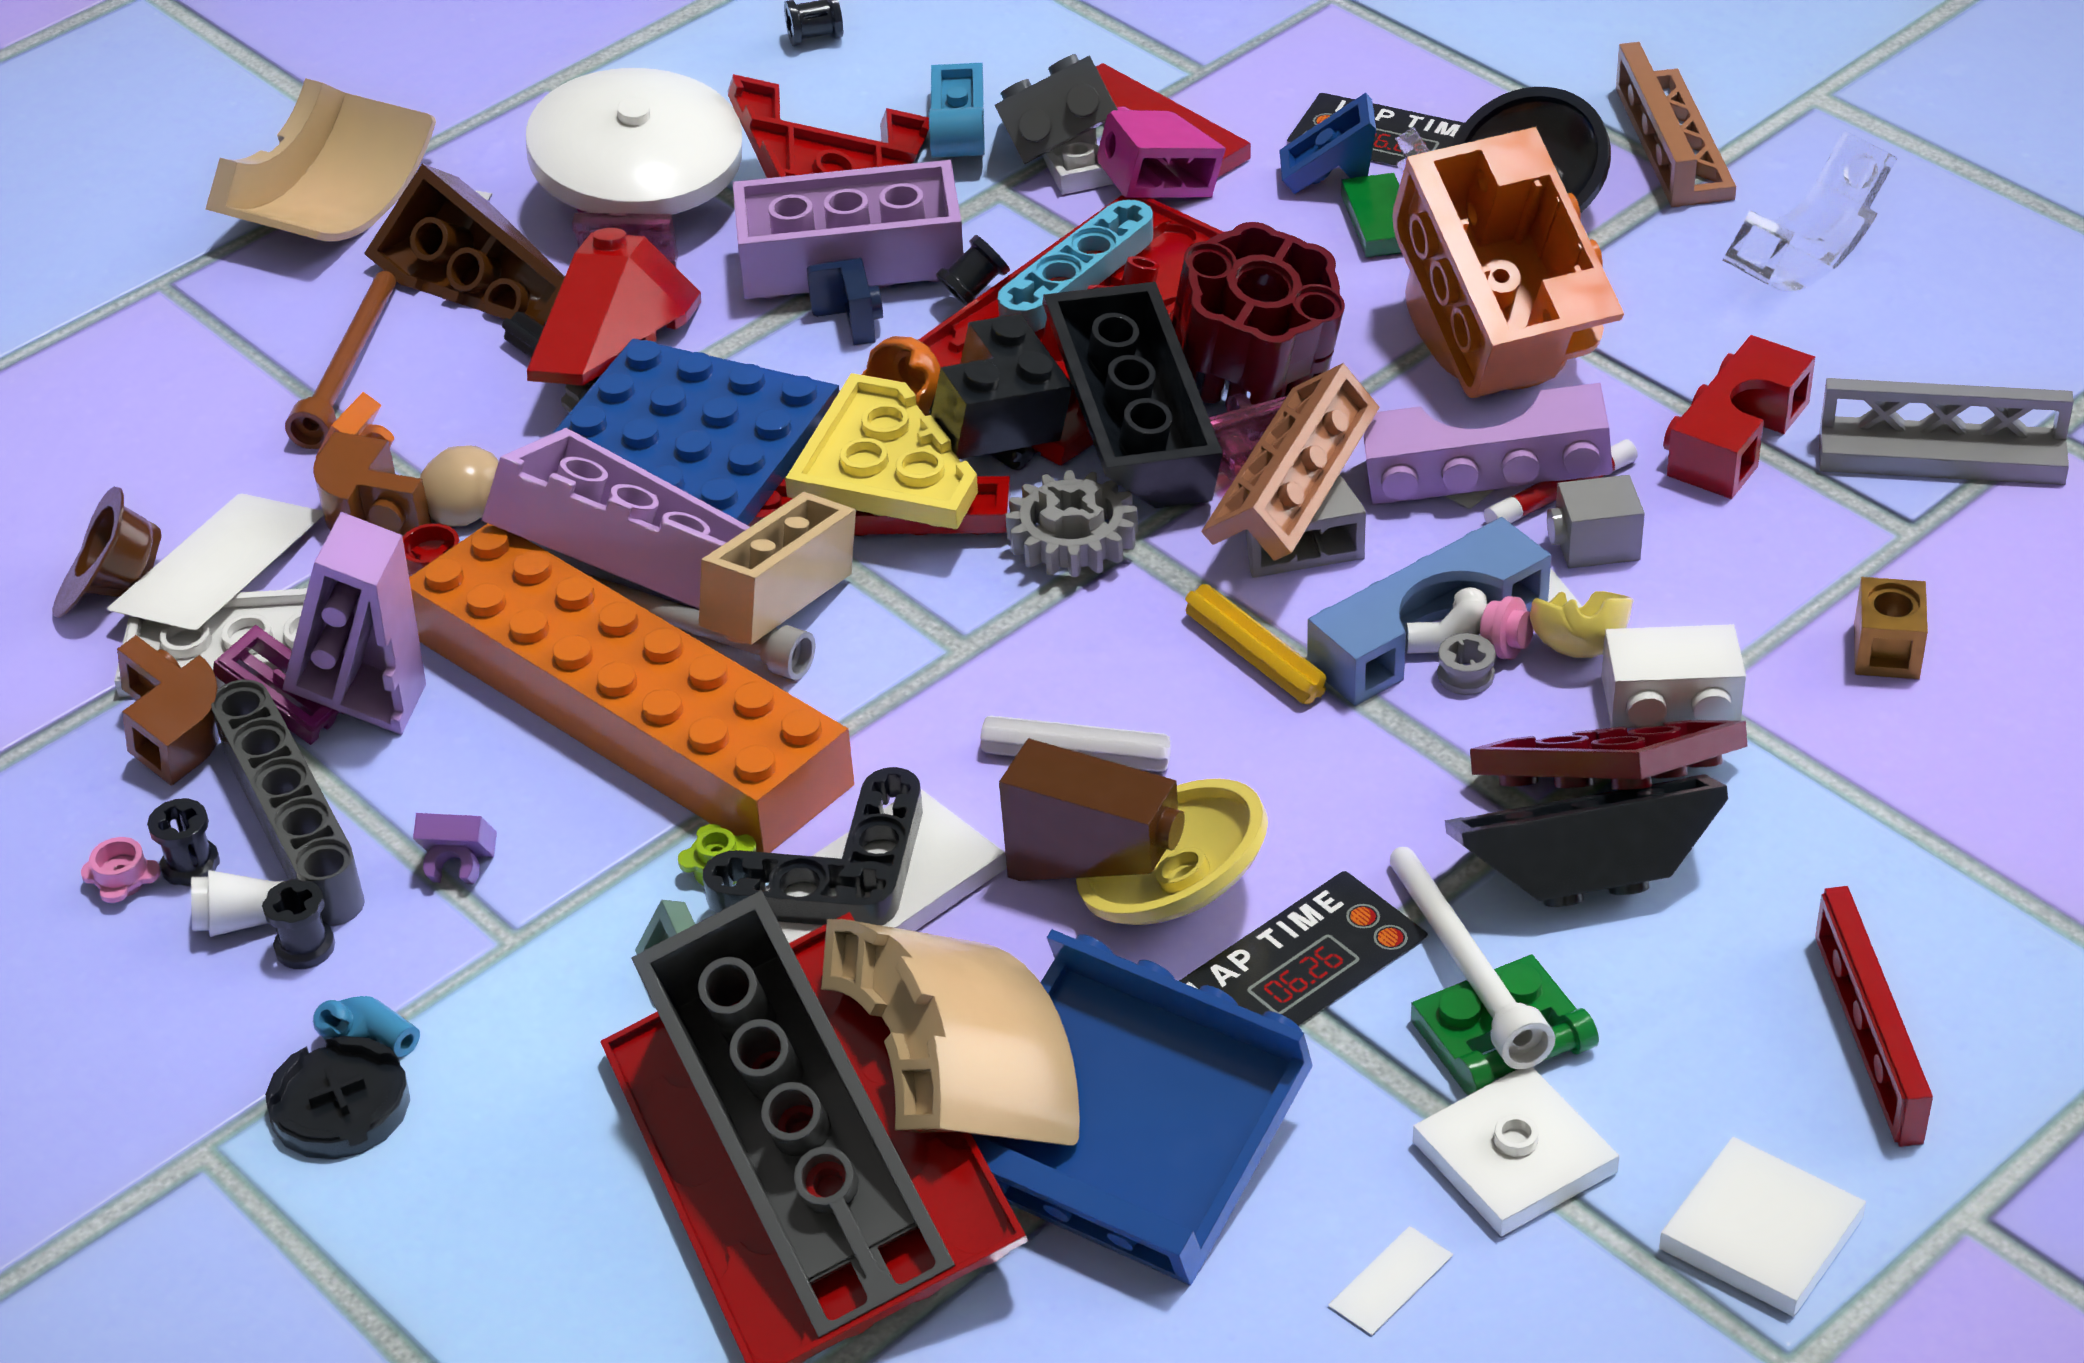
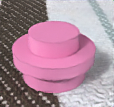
M1507 596L1501 601H1491L1488 603L1481 618L1480 636L1488 639L1494 645L1496 656L1500 659L1513 660L1522 649L1528 647L1532 640L1534 629L1530 620V612L1527 611L1525 602L1520 597Z

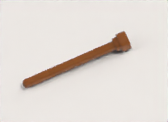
M381 271L376 274L312 397L298 401L293 406L285 422V431L296 445L305 449H320L331 425L337 420L333 406L395 288L396 279L391 272Z

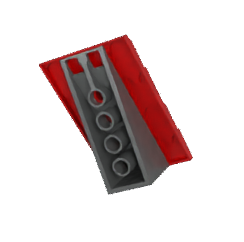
M762 890L631 957L657 1012L601 1040L600 1043L745 1363H803L806 1359L836 1343L863 1333L874 1323L900 1309L929 1298L942 1287L979 1267H984L998 1261L1011 1250L1028 1242V1239L971 1134L961 1132L915 1133L895 1130L894 1080L889 1055L884 1043L891 1033L890 1029L882 1017L869 1015L863 1006L852 997L841 992L821 990L827 924L789 943ZM850 912L837 918L855 921Z

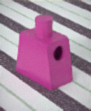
M1117 107L1118 110H1113L1107 115L1097 153V160L1126 198L1213 196L1226 149L1224 146L1173 112L1129 110L1127 107Z

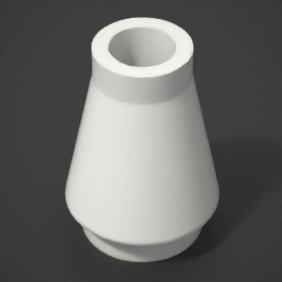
M212 870L208 871V877H191L192 931L209 930L210 937L267 924L262 903L267 898L268 891L284 881H270Z

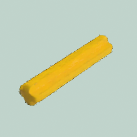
M1201 584L1195 591L1190 590L1185 598L1188 603L1185 610L1186 614L1300 703L1310 705L1316 697L1321 698L1326 691L1324 686L1326 675L1210 585Z

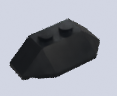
M1706 774L1652 784V786L1647 788L1616 790L1444 821L1447 835L1538 901L1543 900L1545 906L1563 907L1581 903L1584 901V893L1608 889L1609 893L1614 895L1636 894L1650 888L1649 881L1671 877L1727 802L1728 790L1727 785Z

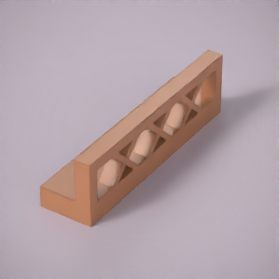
M1640 41L1619 44L1615 89L1670 206L1680 207L1735 200L1737 186L1679 69L1654 71ZM1669 88L1671 93L1666 96L1663 89ZM1678 120L1684 121V123L1680 125ZM1692 149L1699 152L1695 155ZM1695 176L1714 181V183L1695 185Z
M1344 363L1291 389L1201 532L1212 545L1247 529L1274 561L1293 552L1380 408Z

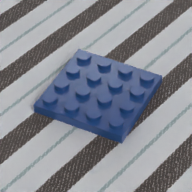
M632 338L553 433L568 428L738 521L749 525L789 473L840 390L837 384L815 380L808 376H797L762 368L755 364H744L709 356L702 352H691L657 344L653 341Z

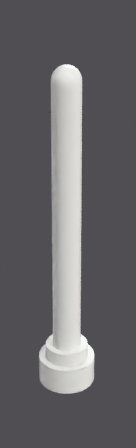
M1408 847L1394 849L1390 855L1391 867L1492 1016L1491 1041L1504 1062L1515 1069H1527L1541 1063L1551 1053L1555 1044L1554 1031L1544 1016L1535 1007L1526 1006L1515 1001L1413 850Z

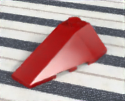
M603 228L590 233L574 253L527 368V381L570 385L587 384L604 373L632 338L656 342V331L666 325V328L676 330L685 325L701 304V292L645 236L626 235L624 230L618 228Z

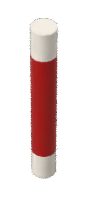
M1624 439L1611 446L1613 472L1634 462L1638 458L1637 449L1629 439ZM1606 475L1563 481H1544L1534 484L1484 510L1485 521L1489 524L1503 517L1512 523L1556 501L1557 483L1602 478Z

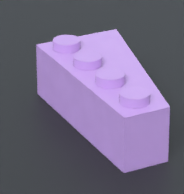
M564 428L500 456L481 520L684 602L698 610L700 603L701 559L750 527L568 428Z

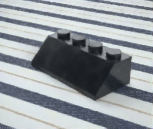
M1156 282L1043 294V307L1105 476L1155 509L1212 501L1223 452Z

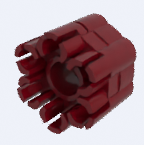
M1260 222L1239 224L1233 230L1220 233L1207 241L1195 243L1186 250L1171 322L1195 383L1197 382L1199 372L1204 373L1200 392L1203 402L1218 403L1221 401L1228 380L1230 383L1225 402L1228 411L1236 417L1241 415L1248 391L1250 392V398L1244 422L1255 425L1266 424L1270 422L1271 415H1276L1293 387L1330 369L1345 309L1344 300L1340 295L1338 276L1335 272L1336 261L1330 251L1320 245L1307 243L1293 235L1276 231L1271 226Z

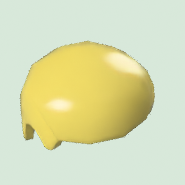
M1595 591L1591 594L1588 601L1578 608L1576 600L1571 599L1567 602L1566 593L1559 592L1549 602L1535 598L1532 602L1530 620L1535 633L1542 642L1556 652L1573 658H1594L1603 655L1605 629L1628 627L1634 599L1617 593Z

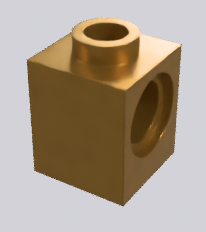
M1861 577L1854 620L1855 675L1920 679L1928 634L1926 581Z

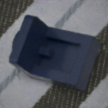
M862 258L808 266L807 278L812 314L819 317L846 313L853 346L875 343L874 320L883 319L882 300L879 286L868 285Z

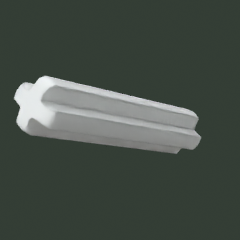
M994 715L987 716L984 719L980 733L981 749L987 754L1016 757L1026 740L1030 738L1145 771H1166L1171 758V739L1165 733Z

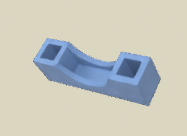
M1500 517L1308 618L1307 660L1326 675V682L1356 706L1404 680L1405 623L1433 622L1444 619L1453 609L1455 594L1461 589L1469 587L1481 590L1486 595L1487 604L1491 601H1501L1507 596L1520 597L1525 602L1527 611L1530 612L1535 598L1548 601L1551 554L1505 518Z

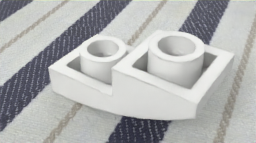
M1096 128L1043 155L1046 165L1062 195L1114 184L1097 160L1099 146L1096 139Z

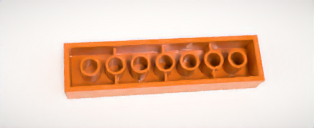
M487 523L409 577L420 643L710 824H718L736 836L743 834L752 836L756 842V852L771 853L855 785L849 728L521 536Z

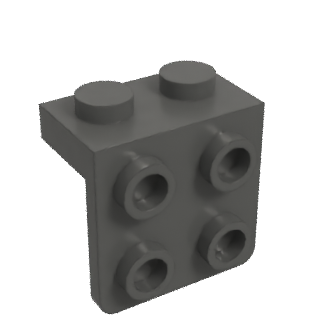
M1076 54L1069 55L1048 67L1050 76L1033 85L1029 79H1024L1009 86L1000 93L1003 100L994 106L1024 165L1104 124L1107 115L1113 110H1118L1090 55L1081 60L1078 59Z

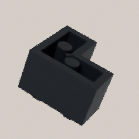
M1022 314L1002 315L996 318L972 321L968 323L960 364L945 366L940 369L931 416L951 440L952 451L958 459L1061 440L1073 386Z

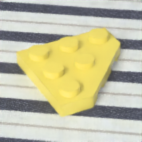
M851 373L785 478L787 497L795 498L802 492H807L854 508L857 511L958 529L978 493L977 473L967 461L961 462L952 451L949 437L931 415L925 416L916 405V395L905 382Z

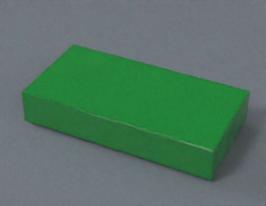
M1394 172L1341 179V196L1364 255L1367 258L1402 253L1393 227V207L1400 186Z

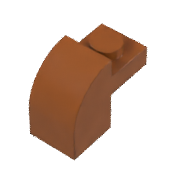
M334 431L319 452L313 466L324 520L330 531L340 512L402 536L417 526L432 524L423 480L421 478L395 474L388 440Z
M135 635L117 648L122 690L137 700L122 711L127 752L172 786L204 762L218 743L220 736L211 704L213 702L215 704L217 681L211 666L202 656L198 655L181 668L174 657L167 651L162 649L155 650Z

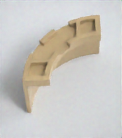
M305 78L298 100L286 123L277 134L278 146L270 152L260 150L242 159L219 158L205 210L321 241H341L352 238L373 226L403 194L424 157L436 125V119L428 113L345 93L323 82Z
M827 919L821 990L841 992L852 997L863 1006L869 1015L882 1017L890 1029L891 1033L884 1043L889 1055L894 1080L895 1130L915 1133L961 1132L1063 1146L1075 1145L1078 1142L1080 1123L1078 1087L1068 1038L1049 994L1024 963L996 946L981 942L846 919Z

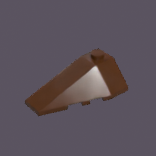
M421 164L364 252L382 270L391 272L396 281L401 285L502 319H511L516 312H524L544 327L565 278L490 202L462 179L425 164Z

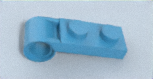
M983 62L931 65L929 133L932 158L985 155Z

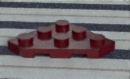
M1684 720L1664 722L1663 726L1637 728L1628 732L1626 727L1576 731L1572 732V735L1547 737L1536 740L1535 736L1507 738L1471 748L1472 775L1499 776V785L1508 787L1536 784L1539 782V777H1554V786L1557 788L1591 786L1595 784L1594 778L1610 779L1611 788L1616 790L1647 788L1652 786V778L1682 777L1688 775L1687 767L1700 768L1723 764L1722 754L1748 747L1746 721Z

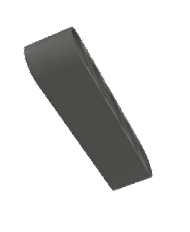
M237 680L220 687L217 690L215 704L213 702L211 707L224 754L288 880L312 881L321 888L325 900V906L321 911V915L326 924L336 926L349 922L362 911L365 903L352 847L272 697L262 683L254 680Z

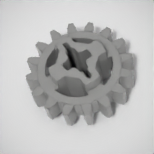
M1066 470L1064 480L1058 481L1045 474L1042 475L1041 487L1038 488L1034 485L1024 484L1022 486V498L1011 497L1009 500L1010 513H1006L1007 540H1011V552L1013 555L1025 554V566L1029 568L1037 566L1042 562L1045 563L1047 575L1053 576L1062 567L1068 568L1072 577H1078L1081 567L1089 566L1096 573L1103 572V560L1108 559L1112 562L1120 563L1123 561V549H1134L1135 533H1138L1137 506H1133L1132 493L1129 491L1119 492L1118 484L1112 480L1106 481L1103 484L1097 483L1096 472H1090L1084 480L1076 479L1072 470Z

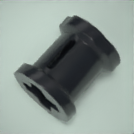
M794 0L784 1L785 24L792 46L800 45L802 39L829 34L834 39L843 37V18L839 0H817L796 4Z
M974 235L969 240L971 247L948 270L941 268L936 273L937 278L946 289L965 306L972 302L998 274L1005 276L1010 271L1009 266L1002 257L978 235Z
M189 798L164 802L153 810L147 822L151 839L161 846L163 852L159 862L163 878L173 885L191 886V877H208V871H215L216 867L220 864L217 848L207 839L205 833L209 823L205 807L198 801ZM175 819L178 831L173 827L171 828V820ZM190 854L197 857L198 862L196 865L192 864Z
M291 879L281 882L268 891L267 898L262 903L266 921L276 929L277 935L275 936L273 947L277 960L285 967L292 969H308L318 966L330 957L335 948L336 942L332 929L323 921L321 911L325 906L322 890L312 881Z

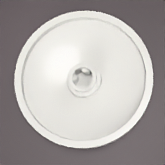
M651 68L609 69L570 80L552 90L536 105L526 126V154L530 170L539 184L552 196L574 208L612 218H657L695 208L718 195L730 184L737 174L742 160V126L732 105L716 90L698 80L682 74Z

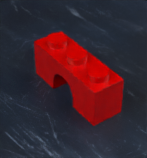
M1750 335L1735 354L1728 353L1725 356L1718 374L1709 385L1702 384L1698 388L1691 406L1683 416H1675L1668 425L1663 441L1664 449L1669 451L1666 476L1733 499L1758 468L1763 427L1785 434L1810 403L1816 356Z

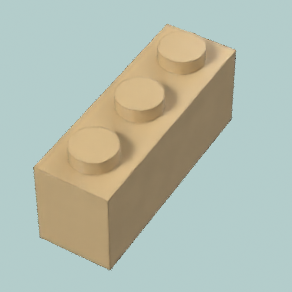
M802 492L702 558L699 626L720 633L731 642L752 645L852 574L856 509L807 492Z

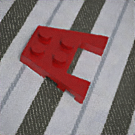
M733 74L727 90L730 102L740 119L741 125L767 178L913 164L929 131V117L886 108L880 123V142L781 120L779 84Z

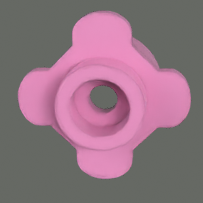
M115 837L101 842L92 850L89 861L81 868L83 881L95 884L100 889L101 899L108 903L120 902L126 897L135 894L141 889L143 884L155 882L161 873L158 862L147 860L144 857L141 845L129 837Z

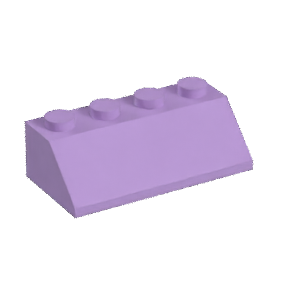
M951 160L733 182L737 241L745 299H776L783 295L809 293L808 266L862 258L869 286L878 285L879 288H884L898 283L917 281L941 282L937 278L936 273L941 268L948 270L964 254L962 223Z

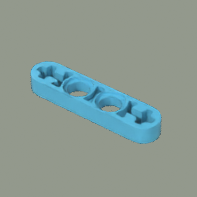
M1122 200L1107 206L1002 287L998 293L999 316L1022 314L1034 332L1044 328L1047 315L1042 304L1043 294L1087 290V287L1090 285H1099L1123 266L1128 257L1137 255L1152 242L1153 211L1150 206L1137 200ZM1092 250H1093V251H1104V252H1102V253H1097V254H1087V253H1084V252L1092 251ZM1057 277L1070 278V279L1064 280V281H1051V280H1049V279L1057 278Z

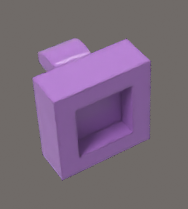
M416 813L413 839L427 851L423 861L426 877L432 882L440 883L444 863L451 858H460V879L466 884H474L480 872L476 856L494 857L497 831L482 816Z

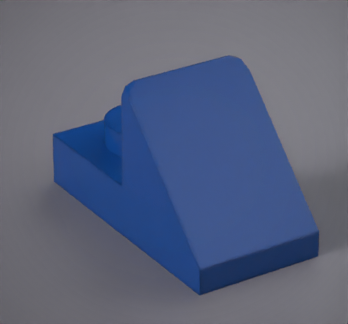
M1365 92L1279 150L1282 181L1294 194L1310 184L1320 183L1338 166L1349 178L1368 176L1376 134L1372 98Z

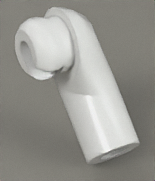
M1476 588L1461 589L1454 596L1453 609L1441 622L1405 623L1406 654L1438 653L1441 643L1450 636L1462 633L1479 635L1481 618L1488 605L1486 595Z

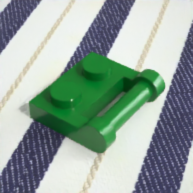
M1533 954L1494 969L1515 1001L1538 1009L1554 1031L1555 1044L1553 1050L1543 1061L1569 1050L1573 1054L1578 1055L1598 1046L1599 1034L1590 1014L1585 1009H1577ZM1467 980L1411 1002L1412 1024L1468 1096L1517 1070L1508 1066L1497 1050L1482 1054L1495 1048L1491 1041L1493 1018Z

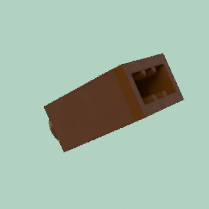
M1030 738L1026 740L999 781L1007 877L1017 881L1151 874L1166 849L1172 851L1176 848L1183 833L1185 815L1183 811L1178 810L1177 780Z

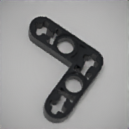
M899 767L882 768L866 777L861 786L842 859L742 850L726 851L714 856L703 869L706 902L710 909L718 913L762 890L778 922L825 925L827 924V919H837L850 912L855 921L875 925L886 924L894 918L899 909L923 814L919 779L911 771ZM895 797L892 807L893 815L885 814L883 805H887L890 798ZM885 839L897 844L891 851L879 854L870 853L863 849L865 845L874 840ZM769 882L770 890L766 891L765 883ZM797 882H809L818 887L813 893L802 897L790 896L783 892L788 886ZM832 888H836V896H832ZM865 892H871L869 897L863 898Z

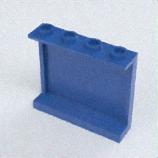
M1051 929L1046 938L1055 959L1040 983L1049 994L1060 1016L1074 1062L1080 1116L1078 1142L1075 1145L1063 1146L977 1134L971 1135L1010 1205L1191 1286L1313 1067L1304 1032L1295 1022L1279 1013L1267 1011L1260 1015L1238 1006L1237 1002L1230 995L1218 988L1203 985L1200 989L1177 981L1168 970L1157 963L1149 960H1139L1136 964L1114 955L1104 943L1091 936L1080 934L1075 939Z

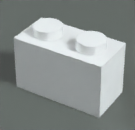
M1734 624L1605 629L1601 678L1611 728L1663 726L1664 722L1684 720L1741 721L1746 672Z

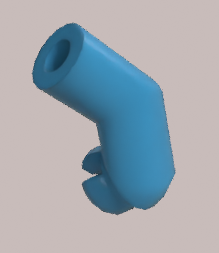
M357 996L340 1001L327 1000L321 1003L313 1014L314 1030L324 1040L339 1036L370 1038L390 1047L397 1057H404L415 1049L420 1039V1030L371 996Z

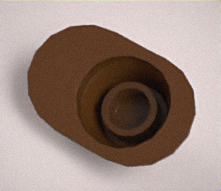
M113 486L98 503L90 519L81 549L56 595L52 607V616L61 618L66 615L85 593L120 597L153 568L162 538L161 529L156 524L124 506L122 488Z

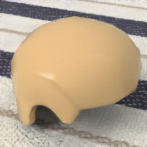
M466 445L448 447L428 462L420 478L423 480L430 518L439 524L450 527L466 526L482 518L499 462L497 457L478 446Z

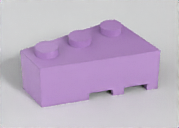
M340 512L313 564L282 690L402 735L426 686L403 537L393 531Z

